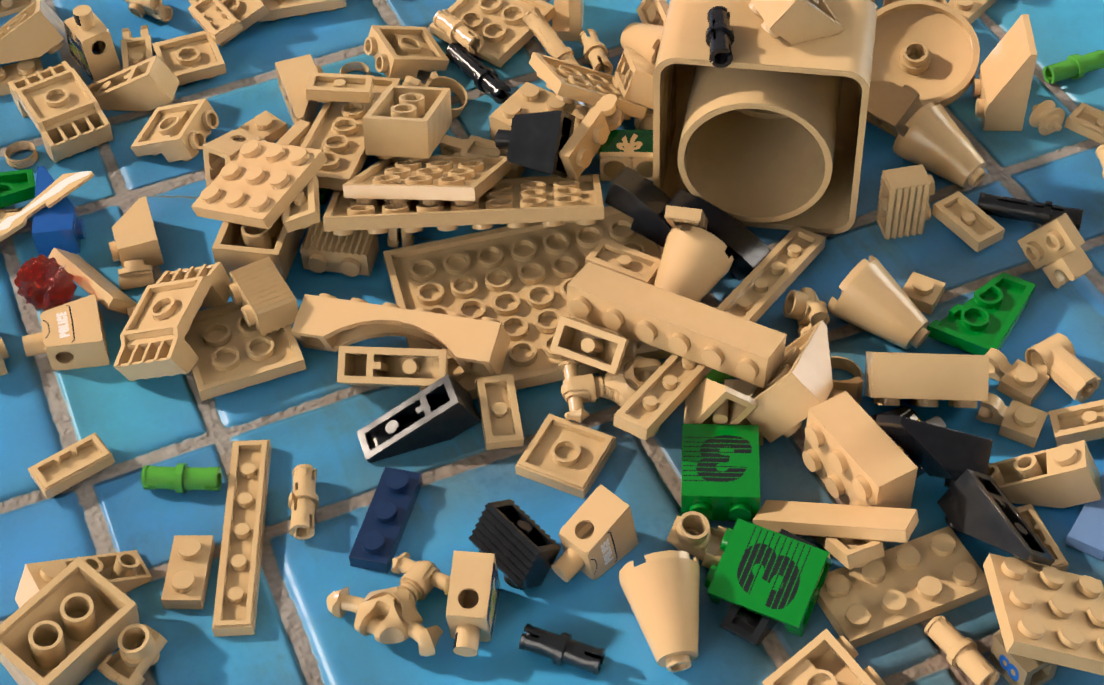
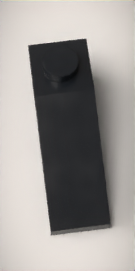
M447 374L358 430L357 435L366 461L373 463L451 440L481 420L470 393Z
M877 414L876 423L929 476L945 479L944 487L950 488L966 469L987 475L993 440L903 416Z
M966 469L937 501L946 514V523L956 532L965 533L1028 561L1051 566L1055 562L1054 558L991 476Z

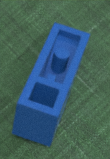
M44 166L37 167L35 198L55 181ZM67 196L51 208L45 206L33 215L32 237L39 257H49L53 248L74 254L80 253L81 239H86L85 223L83 219L77 218L75 208Z

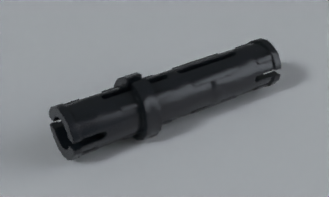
M451 43L447 47V58L474 81V85L478 90L486 92L498 104L504 103L511 94L508 93L511 92L510 87L498 78L496 71L490 67H485L459 43Z
M980 192L977 205L987 215L1041 224V226L1066 213L1078 231L1080 230L1084 210L1052 205V201H1046L1045 203L995 196Z

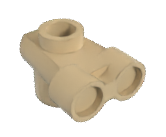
M124 0L129 5L128 10L139 18H143L146 14L163 22H168L172 19V8L163 5L162 0Z
M805 287L801 288L800 291H789L785 298L783 313L785 317L798 321L799 329L797 330L799 337L821 320L826 325L829 323L830 316L826 308V302L819 300L815 290Z
M689 511L682 516L677 515L666 542L675 546L678 551L689 552V555L696 556L699 560L703 561L702 566L710 569L713 564L718 565L724 551L720 550V546L727 529L722 526H718L717 529L710 527L708 519L703 514Z
M131 624L124 628L118 637V647L120 649L114 655L109 653L97 669L106 678L118 685H142L145 681L143 675L149 667L158 662L160 652L167 643V640L146 624Z

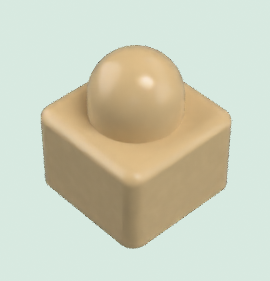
M670 0L653 72V184L664 191L671 199L680 189L698 196L720 208L747 227L792 230L795 226L814 233L839 234L849 230L856 220L877 16L873 2L871 0H824L844 30L837 35L791 44L781 36L774 39L763 29L761 24L764 20L759 18L748 6L751 0ZM715 6L727 8V12H730V26L734 31V42L731 45L733 61L724 68L714 67L712 65L713 61L710 63V47L706 43V31L709 27L707 13Z

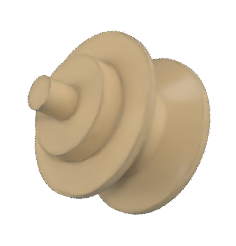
M1045 100L1032 107L1029 124L1034 128L1038 127L1041 135H1049L1062 129L1061 125L1065 119V111L1062 108H1056L1053 100Z

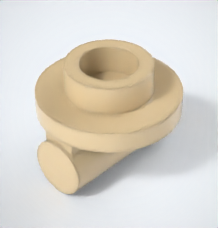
M144 259L125 261L124 268L118 269L121 290L145 287L156 283L152 265H145Z

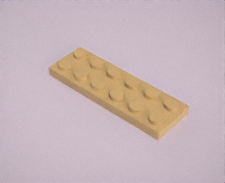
M373 76L374 87L370 103L351 104L349 102L331 101L323 104L300 146L323 150L327 158V162L316 173L319 180V188L343 191V184L360 173L368 155H365L363 117L389 85L401 86L400 78Z

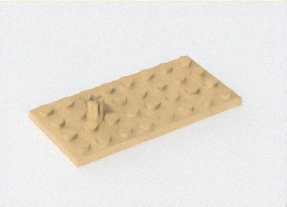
M582 174L578 180L568 176L567 179L557 176L502 178L493 188H490L483 196L474 201V204L468 206L454 205V201L441 200V203L436 205H423L421 200H409L405 204H389L388 199H376V202L360 204L356 203V199L344 198L343 191H334L323 216L324 232L333 231V234L336 236L351 235L354 233V230H368L369 234H384L388 232L387 245L398 248L400 241L399 228L401 229L402 247L414 244L413 233L423 231V227H437L439 231H454L458 229V226L472 225V228L476 230H485L492 228L493 224H507L509 228H523L528 225L527 223L541 222V225L546 227L560 226L562 221H576L578 225H593L597 223V220L604 219V203L599 174Z

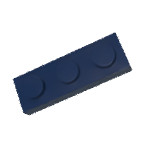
M385 467L350 552V566L384 573L389 572L392 559L396 554L423 484L422 473Z

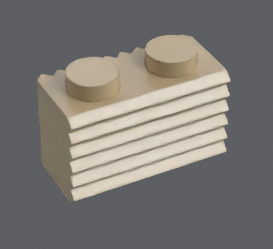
M923 164L882 170L876 221L884 239L909 237L910 234L913 236L916 234L922 235L925 221L931 218V208L928 201L929 196L935 194L933 176L927 174Z
M322 221L315 223L308 228L300 248L303 269H308L315 273H323L325 271L343 273L350 277L357 275L371 276V271L379 252L377 234H369L368 230H354V233L351 235L336 236L333 234V231L324 232Z
M270 256L230 271L232 284L228 285L229 294L235 305L240 303L243 305L241 311L249 327L255 325L262 336H266L267 333L272 334L274 330L278 331L280 328H285L287 325L291 326L295 322L299 311L296 297L284 281V278H282L281 273L276 269Z

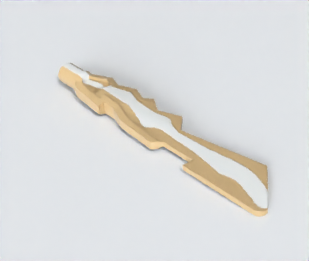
M85 171L62 174L21 211L7 213L0 221V242L26 226L27 219L45 206L51 208L93 178V172Z

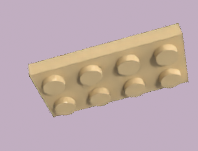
M947 526L884 551L885 556L870 561L864 567L849 570L844 566L828 572L817 603L839 637L843 635L854 648H857L990 594L984 572L951 527Z

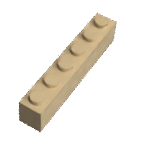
M590 262L567 284V314L759 387L765 388L783 363L787 334Z

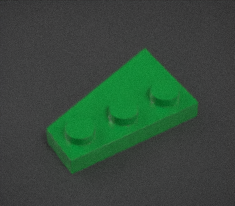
M1002 272L975 291L973 298L962 306L957 304L951 308L949 315L941 321L935 320L927 326V330L930 331L928 337L974 355H985L990 348L1000 351L1033 297L1036 284Z

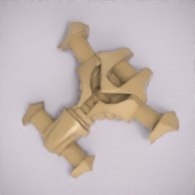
M621 335L629 339L618 375L608 372L604 377L593 376V373L579 376L578 367L581 362L569 358L558 363L557 370L564 373L561 394L569 405V412L564 414L566 420L581 423L590 416L584 410L583 403L596 402V399H599V397L612 400L622 407L661 366V362L657 359L636 355L637 349L640 348L643 342ZM660 426L650 437H654L656 435V433L659 431Z
M404 552L392 559L391 571L399 575L401 573L404 574L400 579V586L398 588L396 586L372 591L365 598L350 595L349 587L347 586L333 591L327 596V608L334 617L342 618L346 611L356 613L354 628L363 636L373 634L375 641L382 644H395L412 638L418 643L420 656L429 657L435 655L437 643L444 631L438 625L427 628L422 626L423 619L415 605L417 601L424 600L434 587L448 595L450 576L441 573L440 569L433 562L428 560L413 561L410 559V554Z

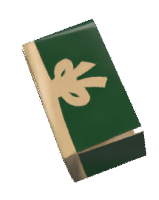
M653 130L610 131L607 141L598 150L600 181H613L626 167L636 171L649 181H653Z

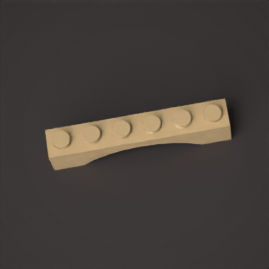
M320 293L319 296L304 294L291 330L303 347L330 352L339 351V346H349L370 338L385 336L410 337L426 341L440 349H447L448 355L459 364L465 373L482 376L500 375L511 341L502 323L491 317H482L481 320L473 319L457 312H449L448 315L439 314L423 307H417L415 310L405 309L389 302L377 305L368 303L360 298H351L350 300L337 299L335 296L327 293Z

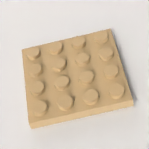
M431 155L429 159L427 158L423 161H410L408 157L381 159L343 184L344 198L356 199V203L360 204L376 202V199H388L389 204H405L409 200H421L423 205L440 204L441 200L454 201V205L468 206L474 204V201L483 196L490 188H493L498 181L502 180L511 171L512 163L508 162L507 156Z

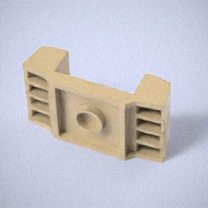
M66 60L56 66H49L48 69L40 72L36 71L32 75L23 76L16 81L7 82L19 112L23 118L30 117L42 136L48 156L54 163L114 140L110 122L101 110L98 101L76 70L71 68Z
M221 261L210 265L204 264L199 267L191 266L187 269L167 270L155 284L147 285L120 335L121 347L113 365L116 370L133 382L141 379L147 380L155 377L161 378L162 376L188 374L193 369L199 357L184 339L190 329V325L199 309L226 305L230 297L228 285L232 284Z

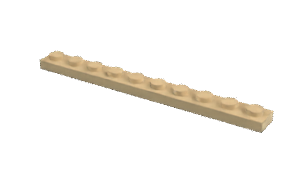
M795 226L716 309L756 323L825 248L826 237ZM672 354L614 414L613 426L646 441L708 375L712 368Z

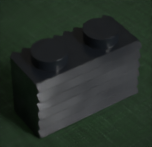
M509 499L488 503L484 506L485 510L481 512L482 516L478 518L479 522L475 525L476 528L472 531V535L468 537L469 540L479 549L480 553L495 554L497 568L504 574L505 582L511 587L524 590L541 586L561 549V545L556 544V540L551 539L550 535L545 534V530L540 529V525L535 524V521L530 519V516L526 515L525 511L520 509V506L515 505L514 501Z

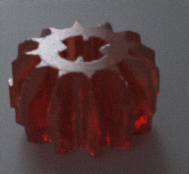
M42 254L36 258L32 257L29 261L27 260L20 267L14 280L15 285L19 288L17 293L24 296L26 304H32L36 311L41 309L46 311L71 302V298L77 289L76 284L72 281L74 276L65 270V265L61 266L54 257L48 259Z

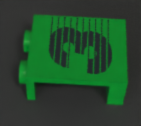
M682 424L681 516L686 512L696 511L703 514L708 520L736 522L739 518L745 521H753V518L760 510L759 425Z
M738 518L734 528H728L722 538L720 550L724 552L719 564H713L706 576L705 587L708 588L707 593L711 601L720 604L722 599L783 623L788 632L802 637L832 565L830 553Z

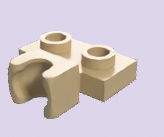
M1066 213L1026 234L1017 241L1024 255L1036 270L1046 265L1042 270L1057 289L1070 280L1078 279L1093 267L1091 261L1081 248L1085 241Z

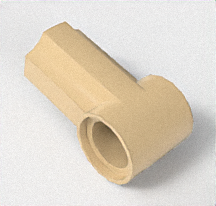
M1056 333L1025 351L1026 363L1049 375L1075 401L1078 400L1081 403L1087 400L1099 388L1101 378L1075 356L1074 346L1065 335Z

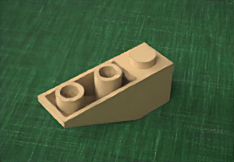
M1085 440L989 463L987 475L993 478L1011 503L1067 508L1102 499L1100 472Z
M137 550L80 557L124 594L151 581L152 578ZM76 558L25 564L15 596L18 607L20 608Z

